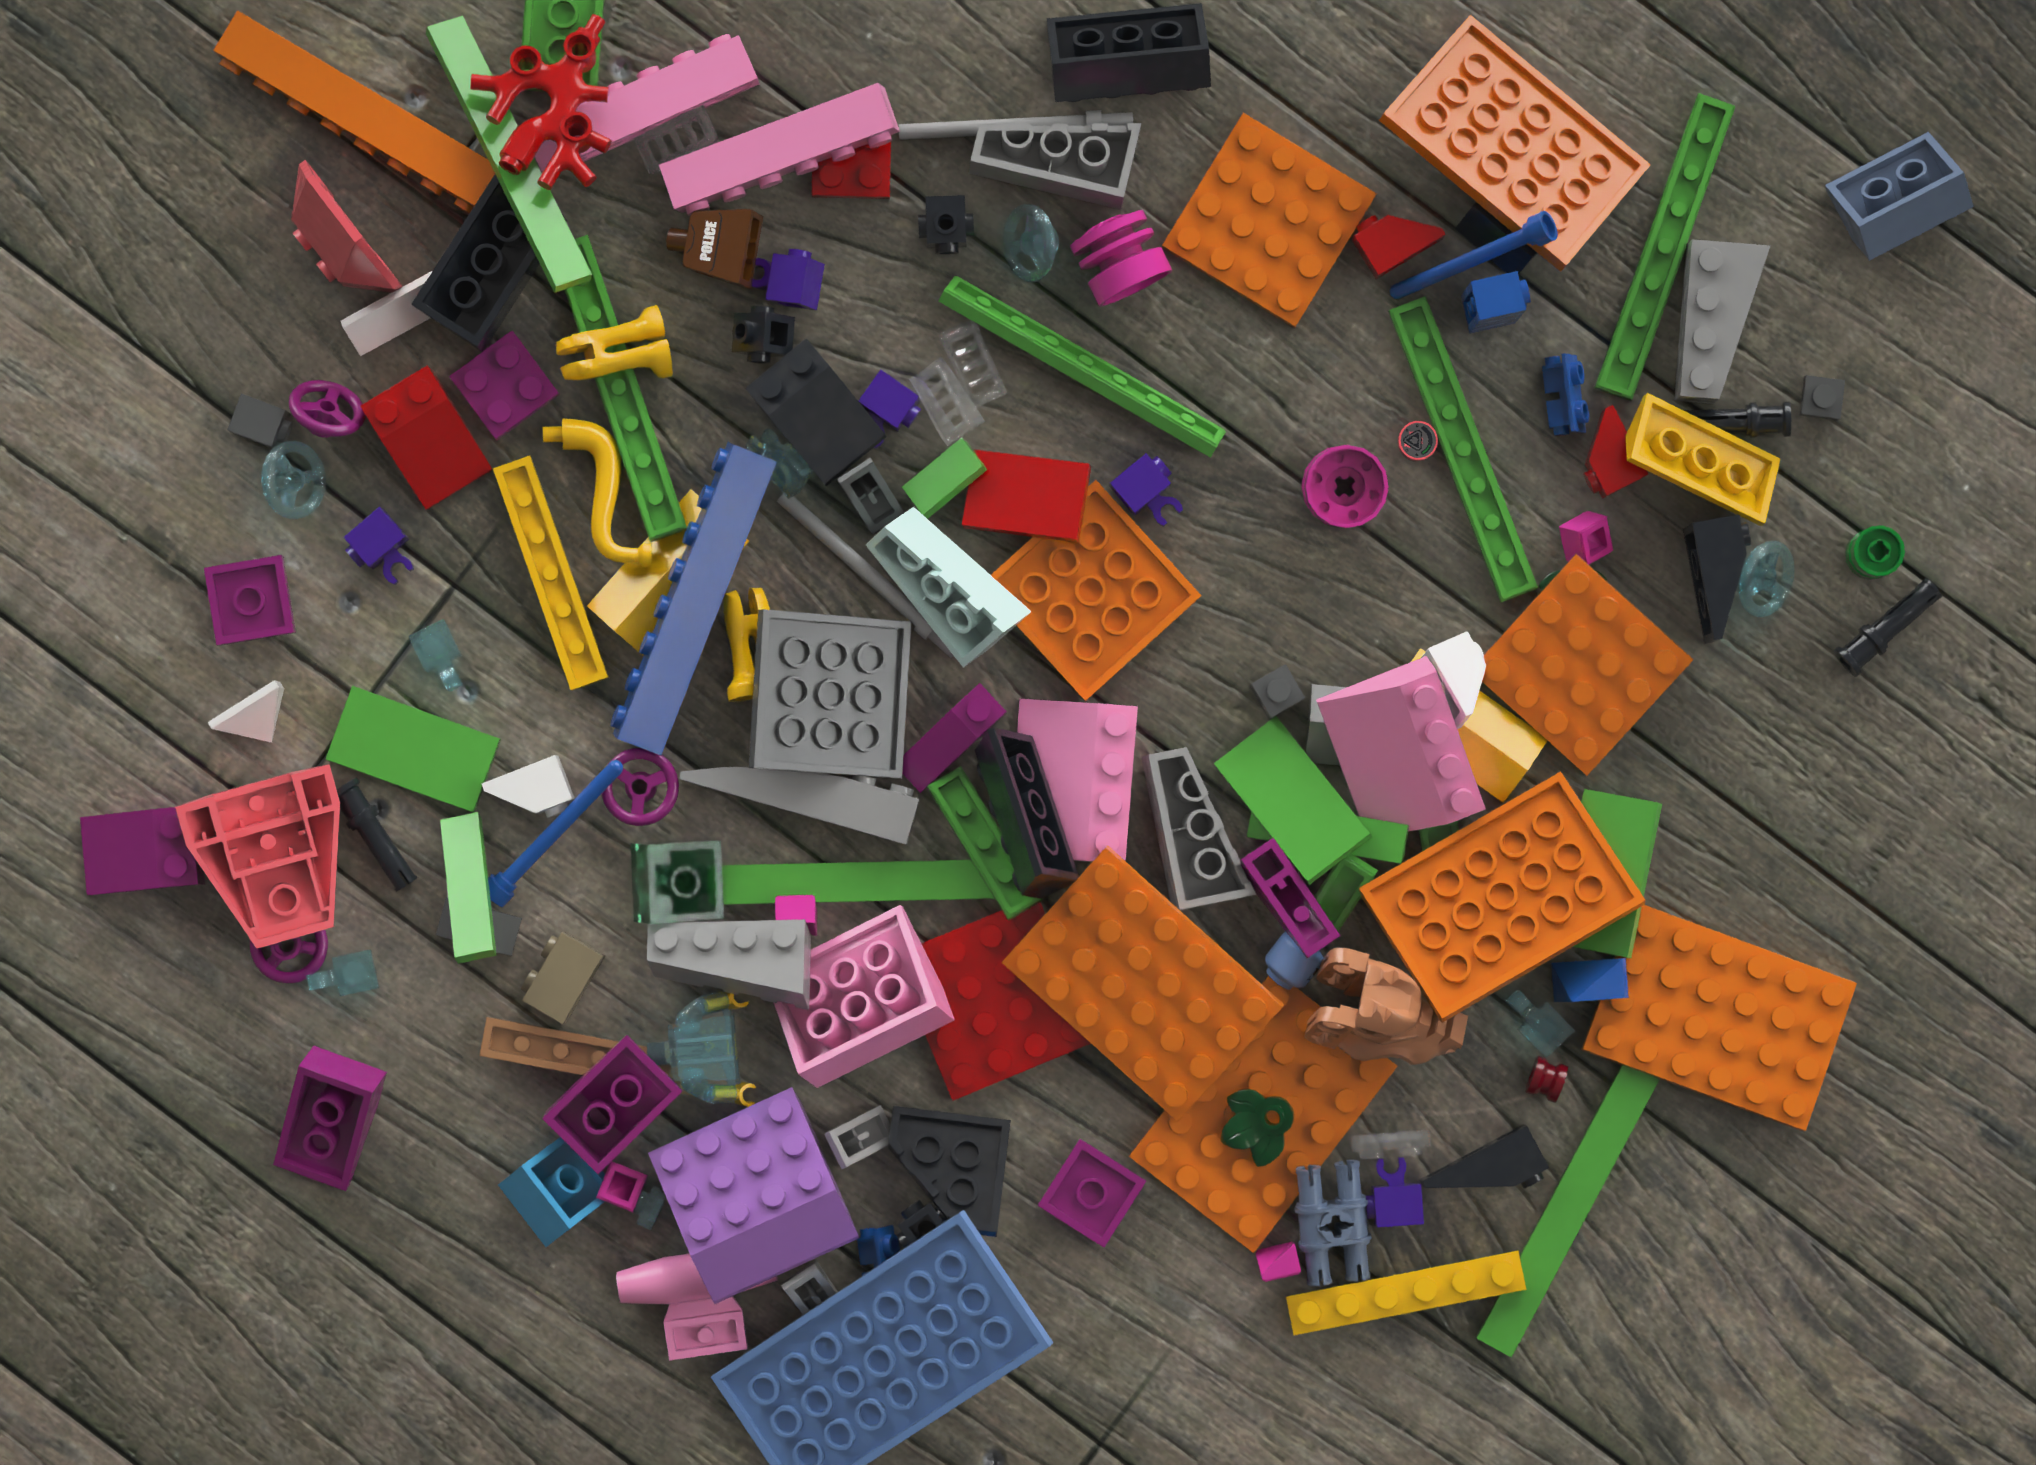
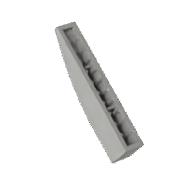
M721 767L681 771L679 779L682 781L905 845L908 844L920 799L912 797L914 789L892 783L890 790L875 786L876 778L853 775L851 780L823 773L749 767Z

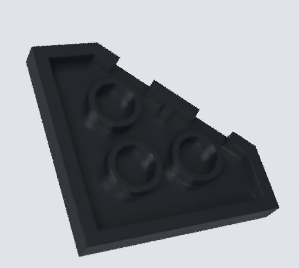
M893 1106L888 1144L890 1151L947 1220L964 1210L980 1235L997 1237L1011 1120Z

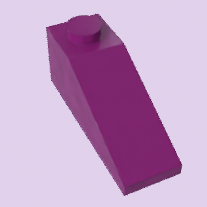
M979 683L903 755L902 774L921 793L1006 715L1007 711Z
M1274 837L1240 860L1243 871L1248 881L1251 882L1257 896L1297 944L1306 958H1309L1340 937V934Z

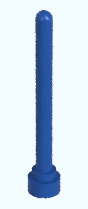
M1539 212L1528 217L1522 229L1392 285L1390 295L1394 299H1401L1528 243L1532 246L1536 244L1538 246L1546 245L1557 239L1556 224L1548 212Z
M611 761L504 873L499 871L496 875L491 874L488 877L491 901L500 907H504L514 896L513 891L517 888L515 883L622 773L623 765L620 761Z

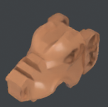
M1333 948L1321 960L1316 978L1319 982L1344 990L1343 994L1346 996L1361 997L1359 1009L1340 1005V1008L1320 1007L1308 1019L1305 1038L1308 1041L1332 1049L1338 1046L1353 1059L1361 1061L1394 1057L1403 1059L1410 1065L1426 1063L1436 1056L1453 1053L1458 1048L1461 1049L1468 1016L1458 1013L1442 1023L1417 983L1401 969L1370 959L1367 953L1348 948Z

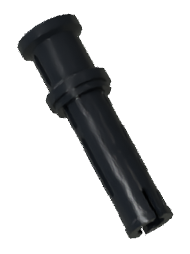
M1754 402L1745 405V409L1684 410L1726 432H1746V436H1750V438H1756L1758 434L1782 433L1784 437L1791 436L1790 402H1783L1781 406H1758Z
M1925 578L1879 620L1875 621L1872 625L1861 626L1858 629L1859 634L1843 648L1838 646L1833 650L1838 661L1849 673L1857 677L1862 673L1861 668L1877 654L1883 655L1887 651L1888 642L1918 618L1927 608L1942 598V594L1938 592L1939 589L1929 579Z
M356 777L337 789L340 809L348 820L346 823L347 827L351 828L352 831L357 829L397 892L406 886L398 872L401 873L407 884H410L418 877L413 873L376 817L379 815L377 812L379 809L376 805H370L358 786L360 781Z

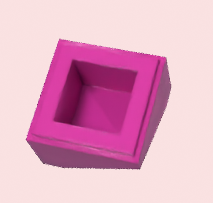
M1586 511L1559 526L1564 554L1568 562L1577 554L1590 565L1613 551L1607 516Z
M789 895L775 897V920L805 919L810 934L817 936L815 896Z
M612 1161L608 1166L596 1198L634 1213L648 1175Z
M1293 1241L1256 1251L1260 1276L1265 1282L1299 1275V1272H1301L1296 1246Z

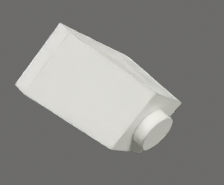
M1468 632L1428 648L1421 657L1427 656L1436 669L1457 729L1461 728L1473 714L1486 668L1483 651L1476 642H1473Z
M557 755L482 783L485 792L533 813L541 814L545 812L547 818L561 814L568 806L567 803L575 799Z

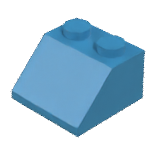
M561 1137L498 1184L545 1247L549 1246L605 1202L596 1198L605 1176L604 1172L601 1171L597 1174Z

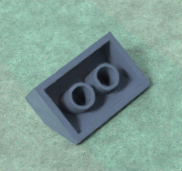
M1929 132L1825 185L1826 191L1851 239L1869 261L1973 207L1964 172Z

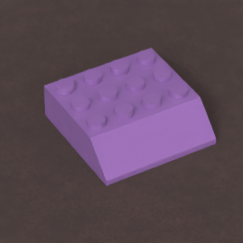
M792 1087L648 1153L689 1254L714 1304L860 1238L803 1104Z

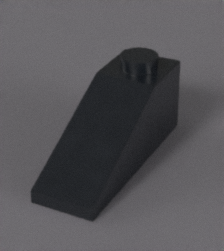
M1523 1124L1419 1180L1425 1188L1510 1187L1521 1183L1523 1189L1544 1179L1541 1172L1548 1169L1549 1166L1529 1128Z

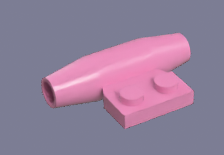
M690 1254L662 1257L616 1272L620 1303L669 1304L663 1322L669 1361L748 1349L743 1309L734 1296L714 1304ZM778 1277L771 1278L750 1289L778 1281Z

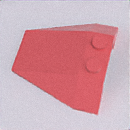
M306 160L300 163L291 218L298 229L293 232V235L306 251L312 247L322 259L316 265L331 283L337 279L345 287L390 293L403 287L382 258L370 247L334 200L333 194Z
M330 764L275 776L214 793L175 807L187 848L256 948L334 927L340 800Z

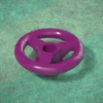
M312 380L301 383L292 390L288 400L290 412L296 421L313 435L322 438L350 435L361 428L366 417L360 407L363 404L360 398L350 389L331 381ZM308 393H327L325 398L319 399L317 402H300L301 398ZM339 397L352 407L354 412L352 420L339 410V405L336 403Z
M639 747L631 748L617 754L610 762L618 760L624 765L632 760L643 759L653 762L661 770L650 775L642 771L631 774L623 768L622 773L617 779L625 783L626 794L632 800L631 813L621 808L616 802L612 791V783L601 796L608 811L619 821L633 826H647L660 821L672 810L679 793V780L676 770L664 755H658ZM642 779L647 783V790L645 793L638 795L634 792L633 785L637 780ZM667 781V793L661 805L654 811L644 814V803L654 798L657 792V785Z
M326 930L314 932L316 943L302 941L301 936L293 938L294 948L290 952L283 950L282 942L269 945L272 955L267 960L263 955L262 947L256 948L250 940L251 957L259 971L273 981L286 984L304 981L320 969L328 951ZM300 953L314 955L312 960L300 970L284 972L277 969L283 960L294 959Z

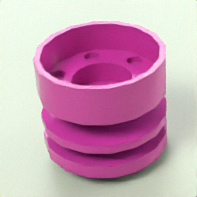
M1143 210L1116 215L1100 222L1087 230L1081 238L1070 245L1074 256L1092 251V254L1079 262L1081 270L1092 269L1098 266L1101 270L1100 273L1088 282L1099 307L1115 303L1135 294L1172 272V268L1161 247L1145 251L1141 247L1142 244L1154 235L1153 229L1146 228L1135 233L1133 231L1147 221Z
M1351 445L1326 448L1314 456L1304 470L1301 484L1304 503L1312 515L1327 525L1341 528L1361 526L1376 517L1386 502L1389 488L1386 470L1378 458L1364 448ZM1337 477L1340 479H1347L1349 477L1352 480L1349 485L1352 493L1349 496L1345 493H1341L1338 496L1335 494L1334 491L1338 486L1334 481Z

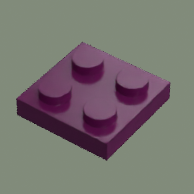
M513 330L449 376L496 440H499L560 395Z
M283 555L204 568L217 646L296 633Z
M1079 1138L1039 1201L1038 1206L1104 1248L1146 1183V1180Z

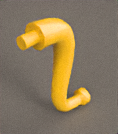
M562 418V426L543 427V442H562L563 450H586L594 457L596 479L591 516V533L598 551L614 562H639L643 567H652L651 543H643L639 548H626L617 545L611 536V523L619 491L622 461L616 440L612 434L596 423L577 419Z

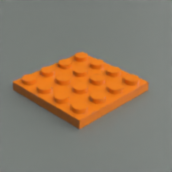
M1243 112L1162 244V248L1295 328L1377 193Z
M1097 480L1088 486L1079 543L1032 537L991 574L996 581L1031 611L1029 615L1016 625L1018 629L1085 702L1202 596Z
M1575 554L1484 654L1486 668L1482 682L1587 776L1694 659L1579 555Z

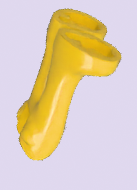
M657 305L643 309L640 316L633 321L609 328L572 334L556 342L557 355L584 352L585 360L569 363L560 368L565 380L592 379L618 371L643 367L650 368L658 378L664 379L673 376L670 348L667 339H664L665 327ZM643 340L655 341L619 352H605L606 348L623 343Z
M749 588L750 615H744L740 596L736 590L725 593L723 598V614L731 647L734 675L732 682L727 688L729 702L753 699L755 668L750 653L749 637L753 636L756 644L758 610H770L763 588Z

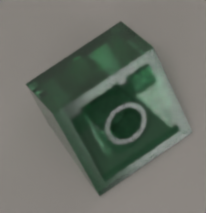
M721 840L630 843L634 922L657 924L724 919Z

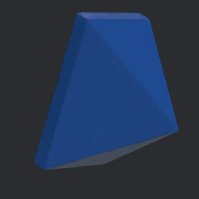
M1626 958L1551 963L1554 1002L1629 998Z

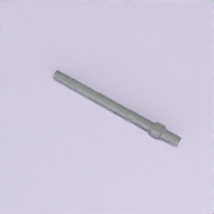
M1101 110L1086 111V115L899 124V140L976 136L979 124L1052 126V123L1068 124V126H1091L1092 123H1108V126H1127V123H1133V112L1102 114Z
M788 490L779 497L777 502L905 618L911 621L915 626L914 631L924 640L929 638L950 658L954 656L906 596Z

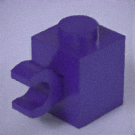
M789 249L788 255L773 253L772 262L756 258L755 266L764 268L765 273L762 279H753L752 286L760 290H767L765 300L780 306L817 310L825 264L811 259V252L800 249Z
M881 369L859 399V403L865 410L870 412L869 415L884 433V423L898 432L902 425L909 428L921 411V408L917 406L920 397ZM882 440L874 448H879L883 444L884 440Z
M1145 453L1109 484V487L1133 516L1147 506L1151 510L1154 520L1162 527L1167 524L1166 520L1161 516L1162 507L1170 505L1178 514L1183 511L1181 503L1176 498L1160 496L1170 487L1171 482L1167 477L1172 473L1158 456L1151 459Z
M378 507L344 536V539L350 544L345 551L359 567L366 563L368 567L374 570L384 561V577L394 585L399 582L392 574L394 565L402 563L410 572L414 570L413 563L397 550L409 538L381 507Z
M1398 1157V1169L1394 1173H1387L1384 1170L1382 1158H1377L1376 1172L1388 1184L1371 1186L1372 1195H1366V1200H1368V1205H1366L1367 1219H1374V1226L1376 1227L1424 1224L1422 1187L1420 1183H1404L1406 1162L1403 1157Z

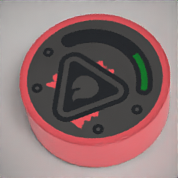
M1410 422L1399 433V450L1410 460H1425L1437 448V433L1426 422Z

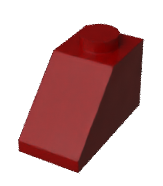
M1373 215L1356 226L1359 233L1353 236L1352 242L1377 280L1440 242L1446 234L1440 227L1387 215L1379 220L1376 215Z
M1613 405L1601 412L1585 461L1588 471L1583 473L1592 493L1599 492L1602 499L1649 475L1647 470L1627 461V431Z

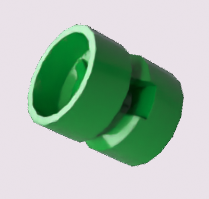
M1883 525L1871 526L1855 534L1848 542L1845 551L1846 563L1850 570L1858 577L1867 580L1879 579L1896 571L1903 562L1905 555L1904 542L1900 535L1892 528Z

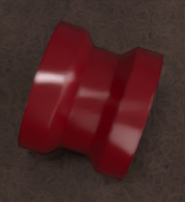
M1537 1056L1531 1069L1525 1092L1531 1095L1536 1093L1543 1094L1548 1101L1556 1103L1565 1083L1568 1066L1561 1063L1555 1066L1549 1064L1546 1058Z

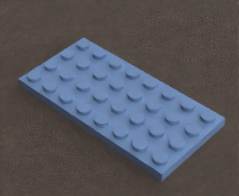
M962 1210L714 1373L711 1379L769 1465H867L1053 1344V1341L966 1212Z

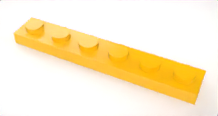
M529 455L493 468L570 690L573 691L609 678L531 456Z
M1517 1250L1286 1296L1293 1335H1299L1527 1289L1519 1251Z

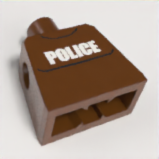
M751 209L694 211L690 215L688 229L674 227L669 229L666 246L669 251L684 253L683 267L726 283L751 289L764 216Z

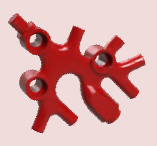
M592 14L585 27H579L576 32L569 34L564 41V56L554 64H545L537 49L525 45L516 48L510 56L511 68L508 72L495 76L471 75V90L490 91L496 95V100L486 115V119L495 125H500L520 92L526 89L537 88L549 95L551 105L546 113L530 118L520 124L510 135L499 154L501 158L499 165L507 172L519 175L521 171L527 170L544 141L552 140L556 142L557 149L537 181L546 190L552 189L559 175L564 170L572 172L584 187L590 186L597 177L583 162L579 154L587 151L590 147L605 154L612 142L611 139L592 130V122L586 114L576 112L577 107L584 102L608 103L609 87L588 85L583 81L582 77L583 73L591 70L596 63L595 49L600 43L598 35L606 23L602 17Z

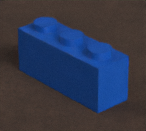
M1518 271L1471 281L1461 295L1469 334L1515 324L1526 311L1527 303L1531 302L1527 281L1519 280Z

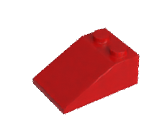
M428 365L360 406L425 510L430 509L493 470L436 374Z

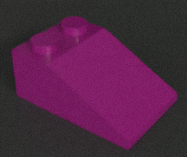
M175 807L80 817L87 896L205 885L204 871L185 844Z
M626 1035L579 1078L545 1112L542 1119L599 1174L683 1090Z
M313 1046L298 1066L273 1165L347 1191L375 1116L387 1072Z

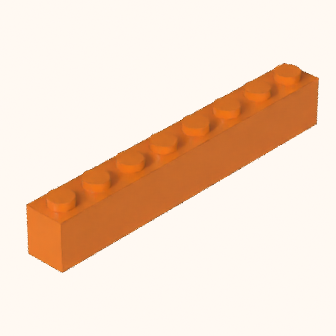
M238 10L213 50L222 58L219 65L239 77L241 72L244 71L255 78L252 85L270 96H273L275 91L289 98L286 105L296 112L307 116L308 112L311 111L322 118L319 124L337 136H340L342 131L356 138L353 143L354 146L371 156L376 151L389 158L386 164L404 176H407L409 171L422 177L421 186L438 196L443 191L457 198L454 205L470 214L495 175L489 160Z

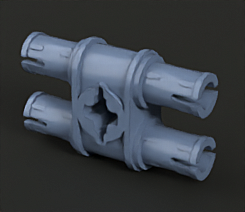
M1346 1160L1347 1165H1344L1343 1161L1334 1163L1338 1196L1332 1200L1323 1199L1321 1166L1308 1165V1170H1305V1166L1295 1169L1300 1200L1294 1208L1299 1220L1300 1241H1298V1247L1302 1252H1305L1308 1286H1320L1319 1281H1323V1285L1332 1283L1328 1250L1335 1246H1341L1344 1249L1345 1280L1359 1281L1358 1276H1361L1362 1280L1371 1277L1368 1265L1367 1244L1370 1243L1372 1236L1368 1232L1366 1215L1368 1200H1366V1195L1361 1193L1360 1163L1358 1160ZM1336 1215L1341 1222L1335 1223L1334 1230H1330L1325 1224L1331 1223L1332 1216Z

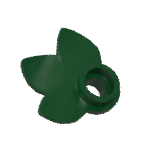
M1242 1089L1234 1092L1227 1097V1102L1236 1115L1229 1119L1224 1126L1221 1142L1234 1149L1251 1148L1256 1166H1266L1274 1161L1284 1149V1133L1291 1128L1294 1122L1293 1108L1288 1101L1278 1096L1265 1098L1252 1089ZM1273 1110L1279 1114V1123H1271L1268 1120V1111Z

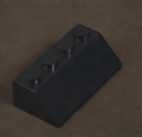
M1202 3L1046 18L1055 102H1078L1085 99L1118 98L1120 96L1136 94L1153 95L1159 92L1193 91L1199 88L1211 87L1209 45Z
M496 175L489 182L411 304L482 352L486 349L540 264Z
M995 727L988 730L975 749L978 760L977 771L981 780L986 784L990 796L989 808L992 815L998 821L1002 833L1001 845L1006 854L1009 855L1014 869L1012 877L1015 886L1022 896L1042 899L1072 885L1079 875L1033 736Z

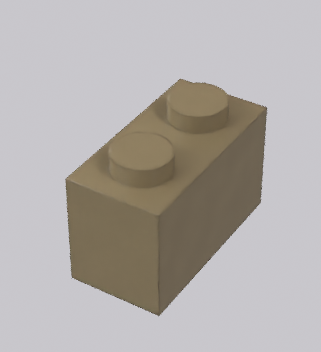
M561 932L558 938L553 935L550 937L541 953V956L546 958L539 972L531 970L521 990L526 992L522 999L523 1002L559 1023L566 1024L605 955L566 932Z

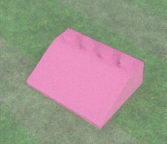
M1427 656L1316 700L1359 817L1409 825V832L1450 824L1486 809L1439 676Z
M1020 699L1017 733L1033 736L1073 860L1093 862L1107 845L1121 858L1126 860L1138 707Z
M901 905L811 949L809 1010L796 1008L794 1004L777 1001V1003H774L798 1075L816 1088L955 1020L943 986Z

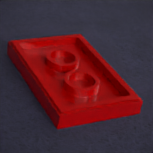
M974 450L988 470L968 485L962 519L963 528L1079 543L1091 473L1090 464Z

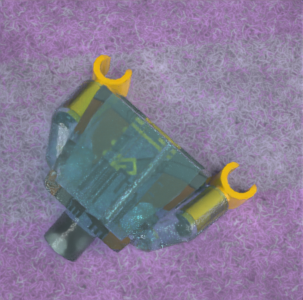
M723 991L699 996L677 1012L674 1024L668 1025L669 1041L647 1043V1055L658 1066L671 1065L673 1081H680L685 1092L707 1103H735L747 1107L755 1104L753 1101H744L743 1099L744 1090L746 1088H756V1086L752 1083L740 1082L734 1010L747 1006L749 1001L738 1003L734 999V994Z

